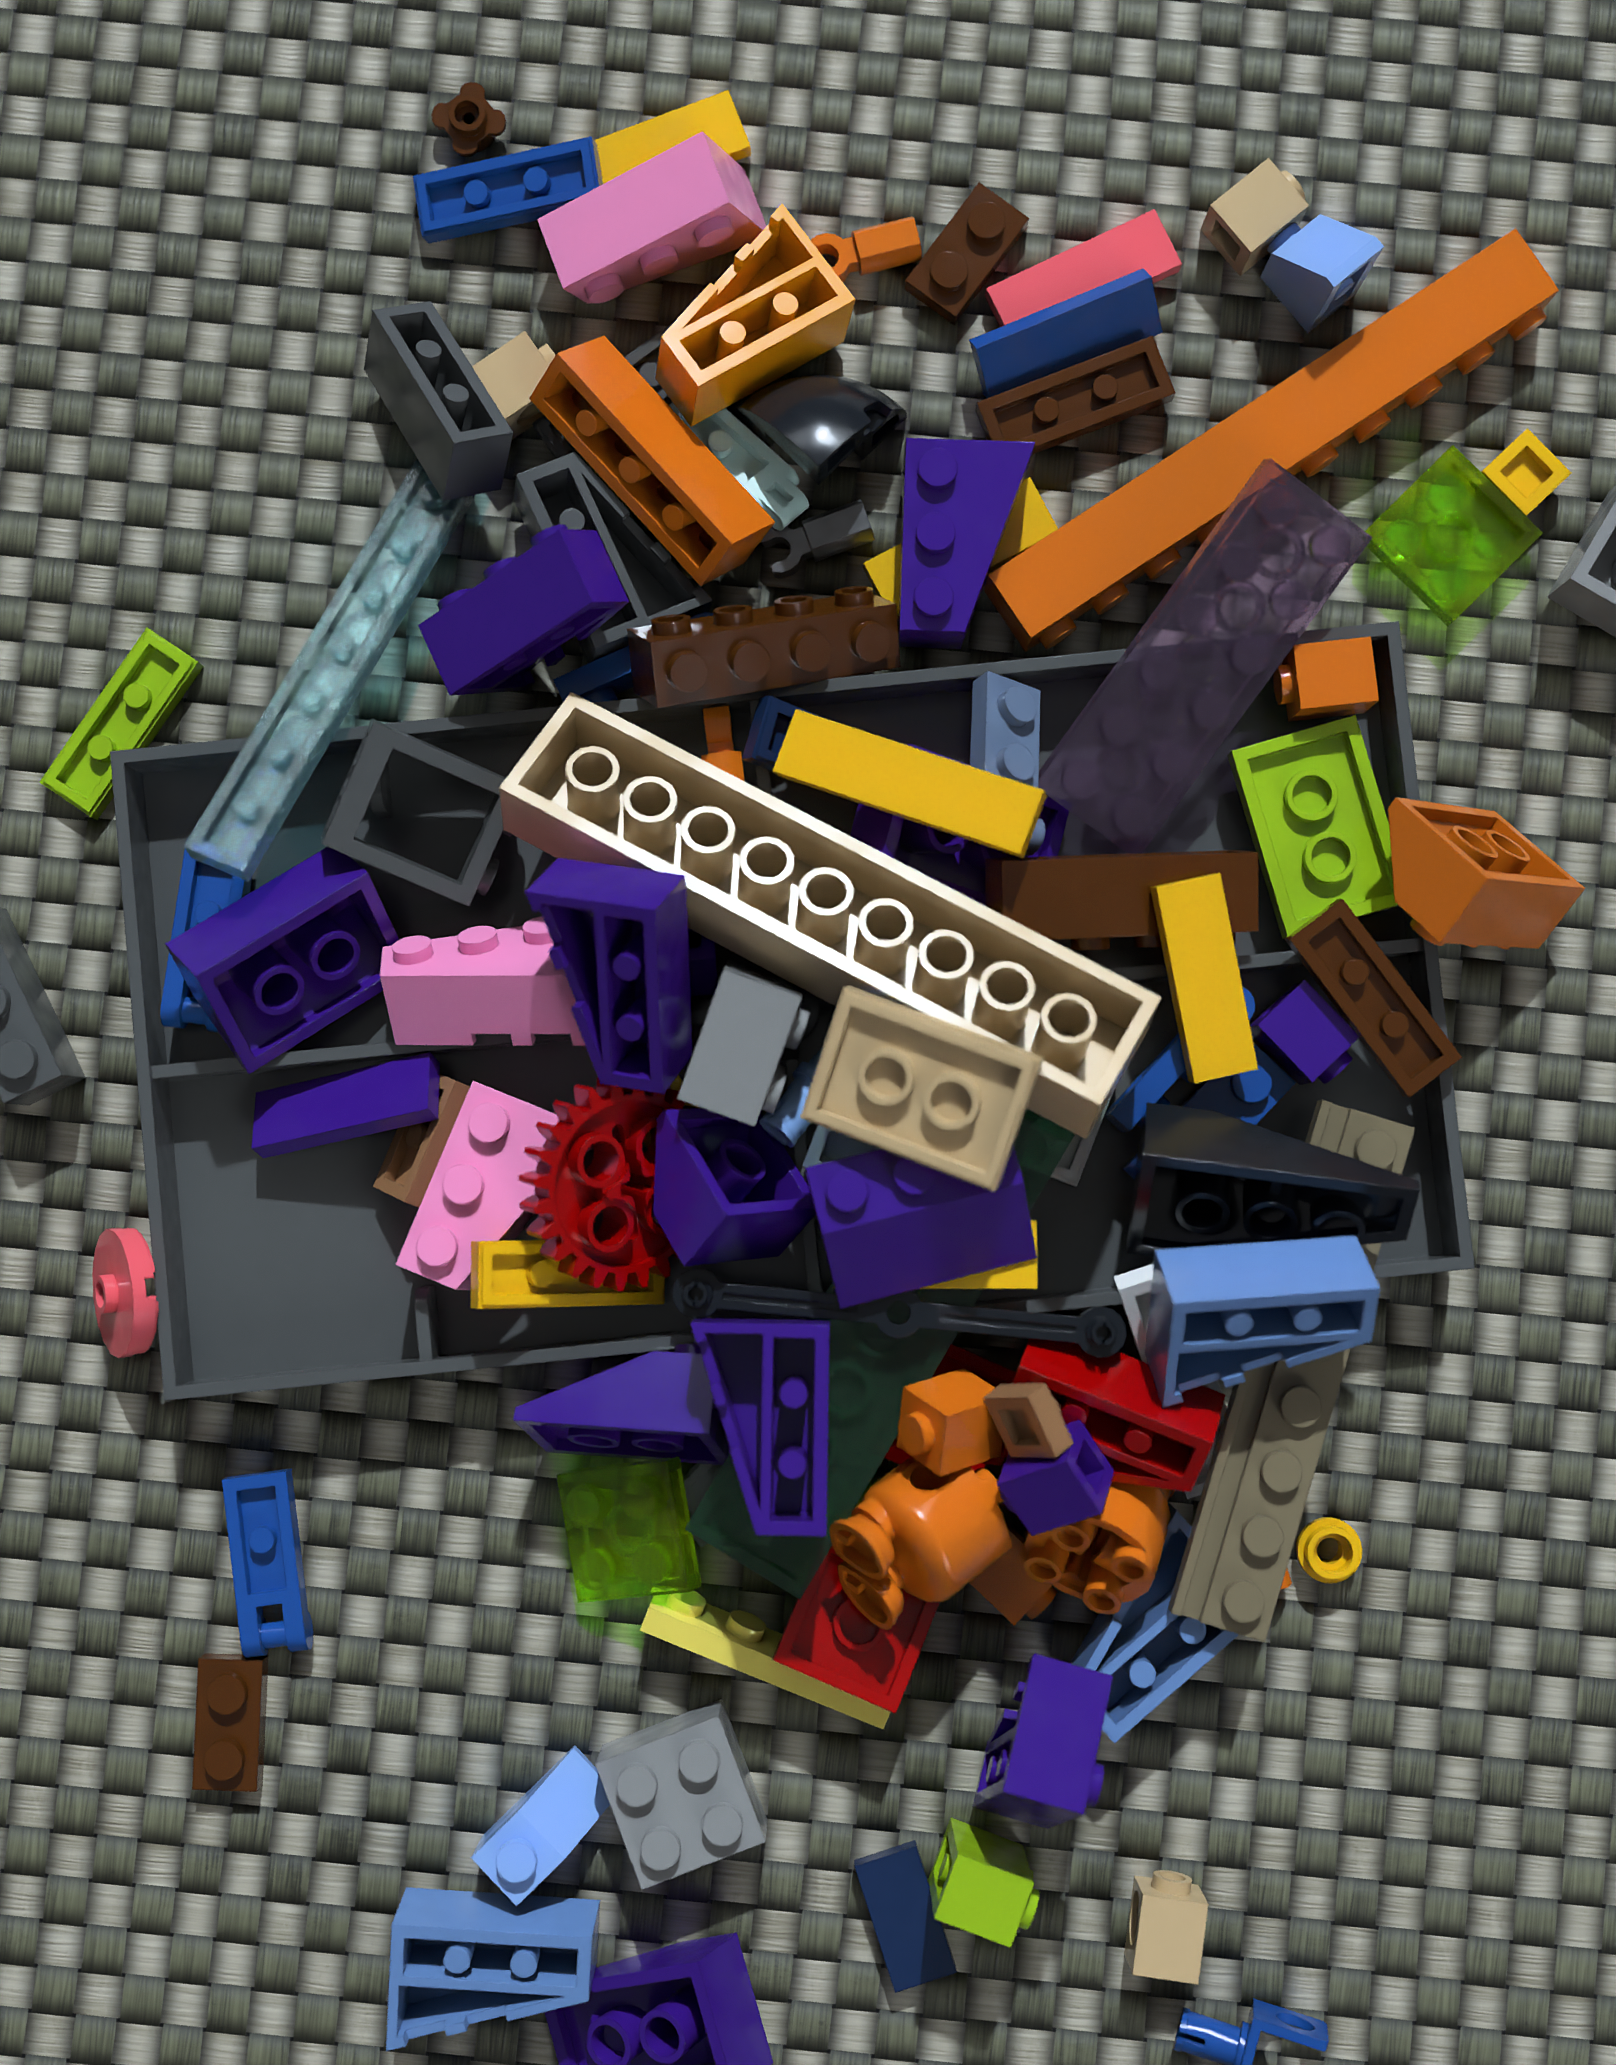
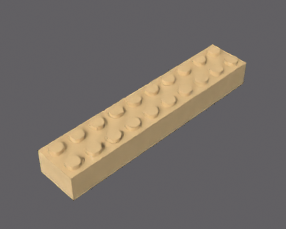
M572 692L499 787L503 829L556 858L686 875L687 922L689 929L836 1007L843 988L852 986L1045 1057L1027 1108L1084 1139L1088 1138L1144 1039L1162 998Z

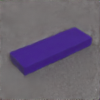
M428 1052L256 1092L251 1149L262 1158H267L437 1120L439 1113L440 1062Z

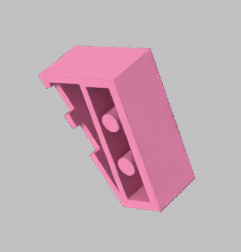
M703 131L537 219L562 288L587 304L610 301L618 297L624 290L739 249L746 242L751 244L766 227L745 169Z
M543 916L530 919L522 926L495 929L491 926H474L463 930L456 936L436 939L420 935L409 936L396 941L393 945L382 947L380 978L395 1045H474L477 1040L475 1034H511L513 1046H533L536 1041L535 1034H570L572 1046H585L571 1010L576 1000L563 969H555L548 952L554 944Z
M472 1081L395 1265L455 1290H471V1241L515 1240L524 1229L523 1226L535 1214L520 1209L519 1206L520 1202L535 1194V1186L519 1181V1175L525 1172L536 1171L538 1163L524 1153V1149L531 1146L543 1148L546 1139L539 1133L535 1125L538 1121L556 1125L559 1121L557 1115ZM592 1145L586 1150V1153L593 1149Z

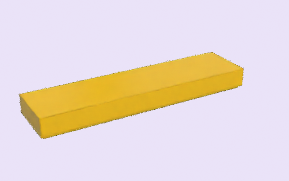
M795 709L773 768V772L782 778L1021 858L1025 856L1047 794L1042 789Z

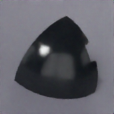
M805 375L778 381L755 392L732 411V414L769 448L776 442L818 485L853 451L864 460L907 418L905 409L881 391L862 382L834 375Z

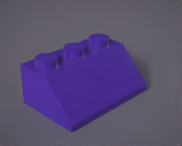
M326 847L167 942L165 945L191 993L241 1066L250 1074L383 991L380 978L382 947L393 945L399 938L368 872L350 856Z
M1014 1146L1000 1186L995 1192L883 1149L805 1168L840 1309L1037 1258L1024 1181Z

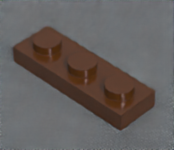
M1153 336L979 401L976 404L975 411L987 440L1035 442L1033 455L1169 403L1173 400L1176 392Z
M1343 899L1334 901L1285 938V941L1349 1026L1358 1034L1361 1042L1402 1096L1411 1097L1462 1058Z

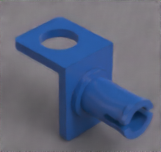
M1255 1998L1252 2001L1248 2021H1242L1240 2027L1183 2007L1173 2050L1177 2052L1182 2051L1221 2065H1252L1261 2031L1320 2051H1326L1329 2042L1327 2023L1319 2019Z

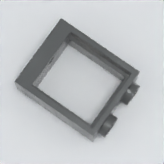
M371 718L320 836L321 843L470 906L475 892L485 896L494 880L499 860L491 856L501 833L509 837L512 835L503 829L499 787L506 777ZM392 749H396L495 793L458 880L355 837Z

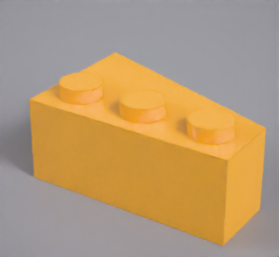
M783 203L770 216L769 224L751 244L746 242L734 256L733 264L714 285L710 282L661 336L655 379L691 427L836 347L845 340L856 299Z

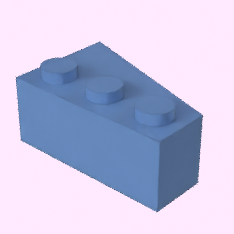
M1342 1236L1155 1250L1145 1355L1162 1407L1165 1408L1184 1402L1180 1392L1222 1379L1225 1388L1246 1382L1243 1372L1284 1359L1287 1368L1371 1342L1380 1286L1357 1237Z
M1169 1502L1170 1521L1167 1527L1168 1532L1157 1572L1149 1591L1133 1601L1122 1602L1120 1611L1115 1614H1099L1070 1664L1113 1676L1102 1730L1114 1744L1239 1635L1201 1623L1193 1618L1172 1614L1168 1610L1191 1531L1189 1523Z
M406 1887L391 1925L386 2051L406 2047L408 2039L444 2030L446 2036L466 2032L469 2024L505 2015L507 2021L589 2001L597 1963L600 1900L528 1895L516 1906L502 1893Z

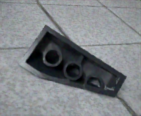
M1147 1102L1138 1150L1127 1254L1154 1257L1155 1250L1342 1236H1356L1360 1245L1406 1241L1420 1193V1181L1215 1111Z

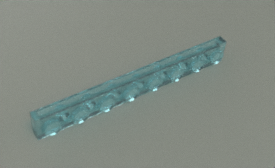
M418 458L415 460L185 843L184 847L191 858L248 882L250 881L475 495L443 501Z

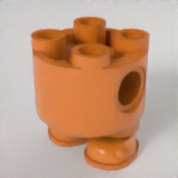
M911 1456L868 1489L860 1504L852 1509V1517L839 1519L831 1524L829 1532L833 1548L844 1560L837 1566L841 1586L857 1609L872 1623L885 1630L896 1623L904 1606L901 1588L907 1593L927 1602L948 1600L1011 1549L1012 1541L1008 1534L1002 1511L998 1506L1003 1502L997 1486L998 1480L993 1474L983 1468L973 1471L971 1467H967L940 1477Z
M1111 1481L1102 1514L1031 1536L1028 1531L1024 1543L1027 1553L1024 1562L1025 1572L1037 1582L1051 1584L1061 1592L1082 1599L1083 1603L1096 1613L1109 1615L1119 1612L1122 1602L1137 1599L1148 1592L1152 1585L1168 1532L1167 1527L1170 1521L1168 1500L1176 1490Z

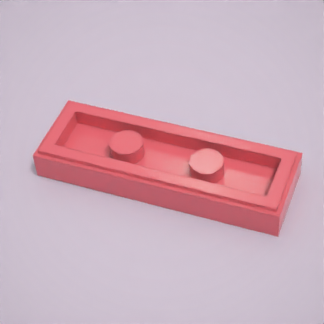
M1153 209L986 288L985 298L999 326L1002 327L1142 268L1152 276L1153 284L1178 273L1182 262L1156 210Z

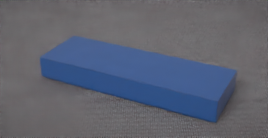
M592 136L413 176L421 235L428 244L537 221L540 217L603 184L598 146Z
M1142 268L972 338L969 341L982 392L987 399L1163 332L1152 276Z

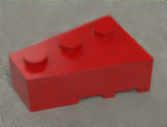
M1033 1338L1028 1340L1012 1384L1046 1383L1051 1395L1061 1409V1417L1064 1423L1068 1424L1081 1420L1114 1470L1111 1481L1184 1492L1192 1491L1213 1446L1225 1399V1394L1201 1385L1180 1392L1184 1402L1163 1408L1148 1363L1120 1352L1109 1357L1099 1358L1087 1354L1075 1342ZM1004 1442L1002 1444L1001 1456L981 1463L1002 1466L1004 1458H1007L1009 1453Z

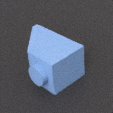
M1319 214L1302 229L1297 223H1293L1271 242L1267 248L1271 256L1260 278L1304 330L1309 333L1357 293L1384 246L1373 235Z
M574 1745L481 1837L471 1859L516 1906L569 1855L610 1806L597 1768Z

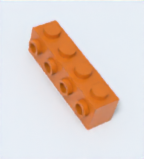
M605 335L558 352L529 398L700 586L744 564L774 525L775 521Z

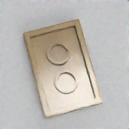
M846 986L842 990L800 1118L995 1192L1002 1181L1045 1057L855 987Z

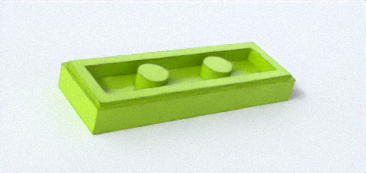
M146 628L39 783L91 818L98 820L114 797L110 751L148 748L204 666L149 628Z

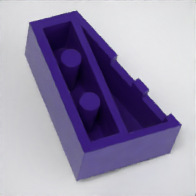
M906 438L903 466L898 620L899 647L961 649L1021 484L1029 467L1035 442Z
M565 524L546 528L531 538L532 548L519 557H509L492 564L484 570L485 580L472 589L468 588L453 592L437 603L439 611L420 623L418 627L450 696L527 690L535 683L530 671L544 659L547 667L556 665L565 657L560 645L575 635L578 640L586 639L629 602L597 530L568 529Z
M558 858L525 893L532 911H541L554 945L548 952L555 969H563L576 1000L571 1010L600 1084L664 1094L692 1056L686 875Z
M705 1318L692 1320L690 1324L701 1352L711 1384L712 1395L720 1413L729 1442L731 1456L756 1535L826 1536L830 1320Z
M1034 1653L1028 1664L1026 1683L1019 1681L1014 1690L1013 1700L1021 1702L1018 1712L1005 1708L987 1741L972 1807L1048 1829L1084 1815L1086 1805L1095 1807L1103 1783L1104 1766L1096 1764L1095 1760L1113 1676Z

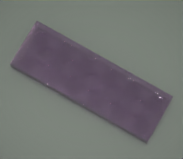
M1271 458L1263 459L1039 770L1038 788L1044 790L1047 796L1127 854L1143 853L1373 537Z

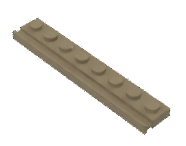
M1318 1100L1305 1142L1402 1175L1415 1128L1352 1108L1348 1109L1335 1105L1329 1101ZM1382 1243L1361 1245L1372 1271H1374ZM1351 1348L1287 1368L1284 1359L1243 1372L1246 1382L1233 1386L1168 1605V1610L1172 1614L1183 1615L1199 1620L1207 1625L1262 1642L1266 1641Z

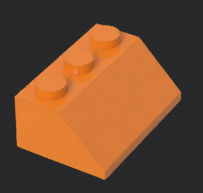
M1395 797L1388 807L1394 899L1413 918L1410 922L1412 929L1432 944L1443 946L1445 943L1464 944L1472 948H1477L1478 945L1497 946L1505 950H1509L1510 947L1539 949L1585 890V887L1496 811Z

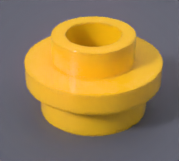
M1322 1517L1311 1521L1302 1529L1296 1543V1556L1301 1568L1313 1579L1328 1584L1339 1583L1352 1576L1359 1567L1362 1558V1544L1358 1534L1350 1525L1337 1518ZM1326 1538H1334L1338 1544L1337 1554L1330 1560H1321L1317 1554L1319 1543Z

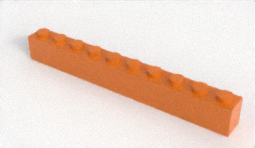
M1515 228L990 573L984 588L985 593L1025 652L1040 642L1045 649L1055 646L1077 629L1073 620L1092 608L1095 609L1098 615L1110 610L1130 594L1126 588L1128 584L1145 573L1150 580L1160 577L1182 560L1178 551L1196 539L1200 541L1202 546L1208 545L1233 527L1235 523L1231 516L1248 505H1251L1255 512L1268 506L1287 490L1283 482L1301 470L1307 478L1318 473L1339 456L1335 448L1354 436L1358 443H1362L1377 434L1391 422L1388 413L1406 402L1410 409H1414L1430 399L1443 387L1439 379L1456 368L1459 369L1462 375L1473 371L1495 353L1491 345L1506 335L1510 334L1513 340L1517 341L1529 334L1547 319L1543 309L1559 289Z

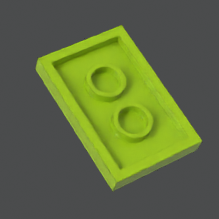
M1356 715L1235 749L1227 755L1256 852H1258L1259 863L1282 939L1287 938L1337 899H1343L1356 917L1399 906L1394 899L1389 822Z

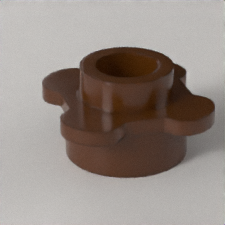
M468 82L462 85L458 96L448 103H438L432 111L434 126L447 132L455 153L462 157H471L477 152L485 150L492 144L495 136H500L506 129L504 113L491 107L485 99L486 93L483 86L475 82ZM472 115L475 117V120L471 124H466L463 122L464 117Z

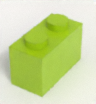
M950 1818L928 1878L934 1919L1011 1948L1018 1927L1024 1930L1030 1927L1040 1894L1038 1889L1033 1888L1034 1872L1030 1870L1023 1845Z

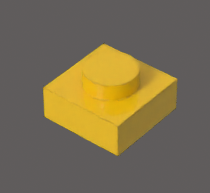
M1527 428L1476 479L1520 523L1571 472Z

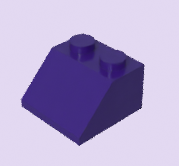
M705 1108L663 1110L658 1116L653 1214L683 1266L778 1257L815 1216L816 1212L807 1183L784 1146L774 1139L760 1124L759 1120L764 1115L762 1111H760L755 1126Z

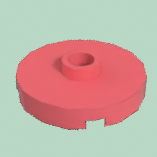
M134 1228L106 1229L99 1236L94 1251L92 1277L97 1323L104 1344L110 1354L117 1358L132 1357L136 1354L145 1353L151 1347L157 1330L158 1301H156V1295L147 1296L145 1279L154 1278L155 1266L147 1242L142 1234Z

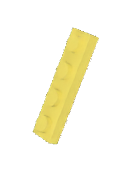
M661 1584L657 1585L639 1631L884 1729L891 1713L890 1711L773 1661L772 1658L782 1634L766 1628V1624L759 1617L741 1610H734L730 1613L707 1604L701 1594L687 1587L673 1586L668 1588Z

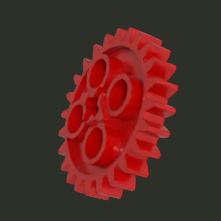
M597 1076L596 1090L593 1087L579 1084L574 1086L576 1106L559 1100H555L552 1103L559 1119L556 1125L537 1122L535 1126L546 1141L543 1148L535 1146L525 1147L524 1153L538 1163L536 1171L520 1174L518 1179L525 1184L535 1186V1194L519 1203L520 1209L539 1214V1217L530 1224L526 1231L528 1235L542 1240L547 1239L539 1253L542 1257L556 1262L559 1261L557 1271L573 1278L579 1276V1282L599 1288L603 1284V1286L616 1291H623L626 1282L641 1288L647 1287L649 1271L665 1278L671 1276L668 1257L671 1256L677 1259L679 1257L672 1249L655 1215L652 1217L651 1208L654 1202L657 1118L663 1110L698 1109L684 1106L685 1101L677 1099L680 1091L668 1088L664 1094L600 1084ZM650 1130L651 1142L648 1150L643 1154L642 1142L646 1133ZM592 1145L594 1157L591 1165L584 1170L583 1158L586 1150ZM602 1210L603 1222L600 1229L594 1234L593 1222L596 1215Z

